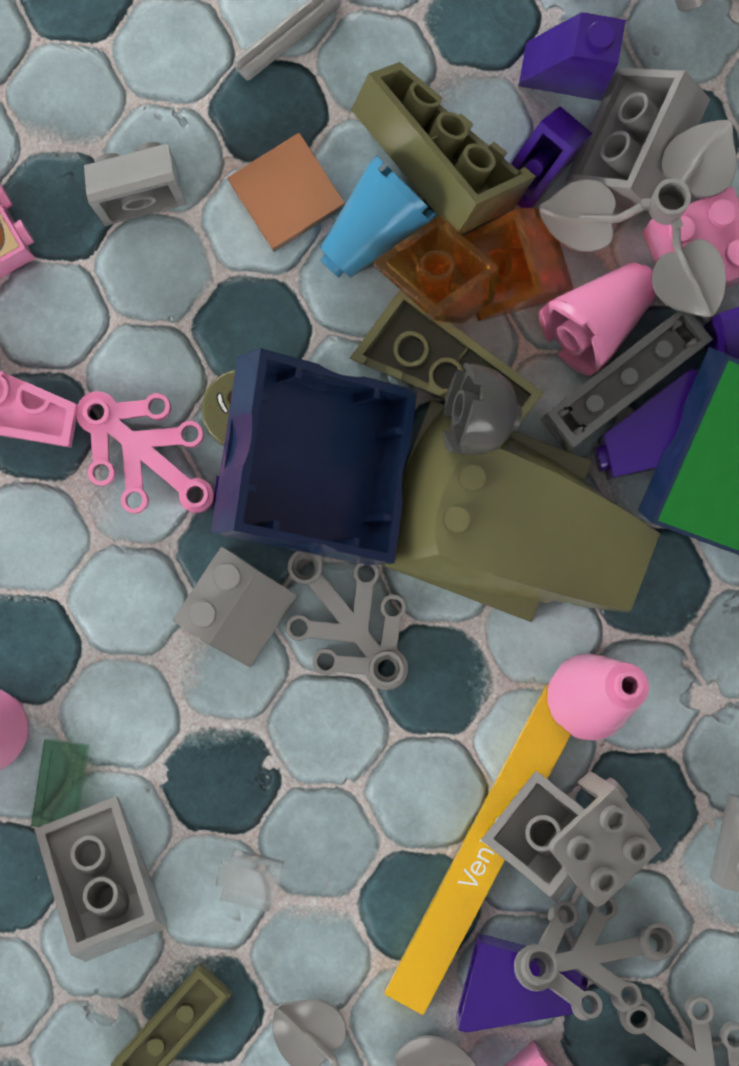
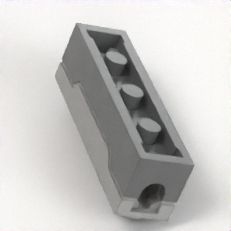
M677 311L549 410L541 418V421L563 449L569 452L713 339L693 314Z

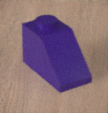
M561 106L538 124L511 163L518 171L525 167L536 176L517 204L527 213L533 209L567 169L593 134Z

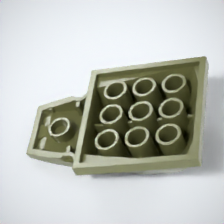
M431 400L402 475L403 503L395 563L380 565L529 622L533 621L539 602L549 603L550 601H557L586 608L630 612L660 533L587 483L585 480L592 461L515 431H512L508 440L498 450L483 455H463L449 452L445 448L443 430L451 431V417L443 416L444 404Z

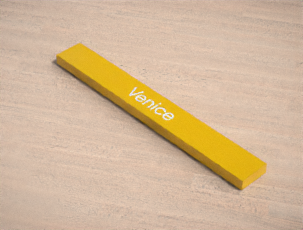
M547 683L384 990L386 996L421 1015H424L505 861L481 839L535 771L548 779L571 736V733L561 725H558L552 717L547 702Z

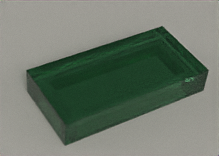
M49 738L44 739L31 821L32 827H41L80 811L90 744Z

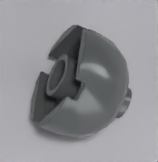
M466 362L463 364L466 372L457 370L448 389L443 416L451 417V431L443 430V440L445 448L451 453L483 455L498 450L508 440L511 432L518 430L522 420V407L517 404L515 390L506 377L494 369Z

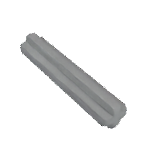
M307 0L235 58L234 65L238 73L245 80H251L340 8L341 0Z

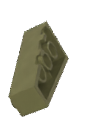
M401 62L369 73L351 108L352 112L455 237L516 207L536 176L525 167L518 171L504 159L507 152L496 142L491 143L489 146L470 130L473 126L470 120L463 114L458 115L448 112L440 105L442 97Z
M403 287L350 357L354 362L445 400L456 371L466 372L463 366L464 363L467 362L494 369L511 382L517 396V404L522 407L521 423L544 393Z

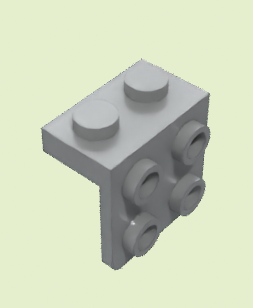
M589 771L577 783L592 803L550 841L549 850L587 900L594 906L599 907L605 904L662 849L648 831L650 825L636 809L631 808L625 800L628 795L621 785L611 777L604 780Z

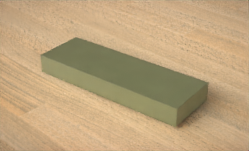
M200 962L112 1060L110 1065L169 1066L231 997L232 991Z

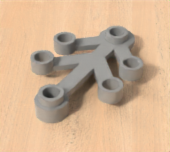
M295 552L288 561L289 575L300 584H308L339 623L312 621L304 615H295L286 623L288 636L296 641H301L308 637L354 642L366 656H338L332 649H320L313 657V666L320 674L328 675L334 671L364 674L373 686L381 690H392L400 686L408 674L407 660L397 650L400 619L406 611V603L403 598L392 594L382 600L380 610L385 619L381 645L379 646L368 632L373 585L379 578L378 567L376 565H367L373 568L375 575L370 582H363L358 577V570L365 565L358 563L355 566L353 576L357 583L354 610L352 612L323 576L321 558L314 554ZM309 559L313 562L314 570L310 575L304 576L299 573L298 564L301 560ZM390 599H396L401 603V611L396 616H390L385 611V604ZM296 619H301L307 624V631L302 636H296L291 631V624ZM323 653H328L334 658V665L328 670L322 669L318 665V657ZM390 660L394 663L395 670L392 675L383 676L379 673L378 665L381 661Z
M611 897L605 903L607 913L603 915L596 906L588 901L587 912L589 916L571 950L555 954L566 929L574 926L578 920V911L575 905L569 901H560L550 907L548 911L550 923L539 943L522 948L516 955L514 972L520 984L528 990L535 992L543 991L547 988L570 1003L573 1014L583 1021L594 1019L600 1015L602 1011L601 998L593 991L581 990L560 972L576 970L611 995L612 1004L617 1010L622 1012L634 1010L642 1002V993L639 987L632 982H624L600 964L641 955L654 962L669 958L676 950L677 939L675 933L668 925L654 923L644 927L639 932L638 937L595 946L607 920L616 915L617 903ZM559 908H562L567 912V923H564L559 919ZM649 936L654 938L657 943L656 951L649 944ZM531 960L539 965V976H534L529 968ZM623 989L627 990L631 995L630 1005L626 1004L622 999ZM583 998H587L591 1002L592 1011L590 1014L586 1013L582 1008Z
M693 994L689 996L684 1006L686 1014L691 1019L694 1048L655 1019V1012L652 1006L643 996L638 1008L627 1012L617 1010L618 1019L625 1030L632 1034L645 1033L682 1062V1064L666 1066H715L710 1021L714 1016V1007L704 995ZM631 995L623 998V1001L628 1005L631 1003ZM699 1002L705 1003L706 1010L704 1014L700 1016L692 1014L695 1004ZM637 1010L644 1011L645 1018L641 1023L635 1024L630 1021L633 1012ZM729 1021L722 1025L719 1037L727 1048L728 1066H739V1041L729 1043L727 1040L728 1034L731 1031L739 1030V1023ZM640 1064V1065H638V1066H651V1065H649V1064Z

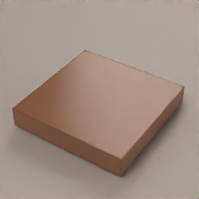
M297 133L227 177L231 187L273 252L339 212L345 205L300 133Z

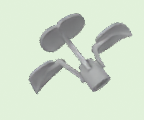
M717 120L702 123L676 136L664 150L661 161L662 172L668 179L658 184L651 198L642 199L641 203L620 214L612 215L616 207V200L611 190L603 183L590 179L572 182L564 186L550 199L540 204L539 214L549 233L562 245L582 253L596 252L606 248L613 239L612 223H620L644 210H649L651 217L656 222L663 225L671 224L672 245L675 252L663 254L655 263L652 272L654 291L658 298L672 309L703 318H710L719 309L725 293L726 271L724 261L715 246L706 240L696 239L688 243L684 248L682 247L681 227L683 222L681 217L690 204L691 194L700 198L713 197L721 194L732 183L737 169L732 121Z
M317 999L285 1002L276 1007L273 1016L275 1042L281 1055L291 1066H320L325 1058L330 1062L331 1066H340L337 1057L332 1051L338 1049L344 1043L346 1026L342 1014L336 1007L326 1001ZM426 1035L413 1038L404 1043L395 1055L396 1066H476L473 1058L463 1048L450 1040L437 1036Z

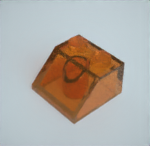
M517 208L455 240L478 321H485L539 306L573 290L561 244L547 230L540 217L539 208Z
M440 216L431 220L374 261L376 269L435 321L463 324L495 299L500 268Z

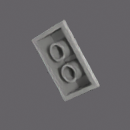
M618 68L589 129L593 134L577 154L565 181L568 184L585 179L601 182L613 193L616 206L623 210L641 203L644 198H651L658 184L668 179L661 169L664 150L680 133L699 125L710 98L685 70ZM644 210L642 212L649 213V210Z

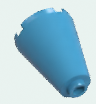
M377 155L368 164L320 247L325 253L321 261L337 277H340L343 273L353 277L432 224L438 217L430 208L423 214L428 206L388 166L382 172L379 170L384 162Z

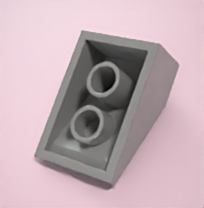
M117 796L35 829L70 955L86 962L168 928L156 889Z

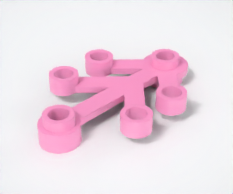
M95 391L88 393L78 403L76 418L79 425L91 434L93 462L88 468V477L91 482L104 487L112 484L116 478V469L110 463L109 456L110 434L122 444L126 490L121 496V504L126 511L140 514L149 505V497L144 491L142 462L179 492L180 503L186 510L193 513H203L212 507L215 499L213 487L203 479H190L153 448L184 445L187 448L198 447L204 440V431L198 423L185 421L176 428L132 431L120 420L146 416L156 421L165 420L172 410L170 401L159 393L149 395L146 400L116 402L113 397L104 392ZM155 400H162L165 402V410L158 415L152 414L150 410L151 404ZM96 405L103 406V417L99 420H92L90 417L91 409ZM189 427H195L198 430V437L193 442H186L183 438L184 431ZM101 465H106L109 468V476L104 481H98L95 476L96 469ZM194 487H200L204 493L203 499L198 503H192L188 498L189 491ZM132 493H140L142 496V504L136 509H132L128 505V498Z

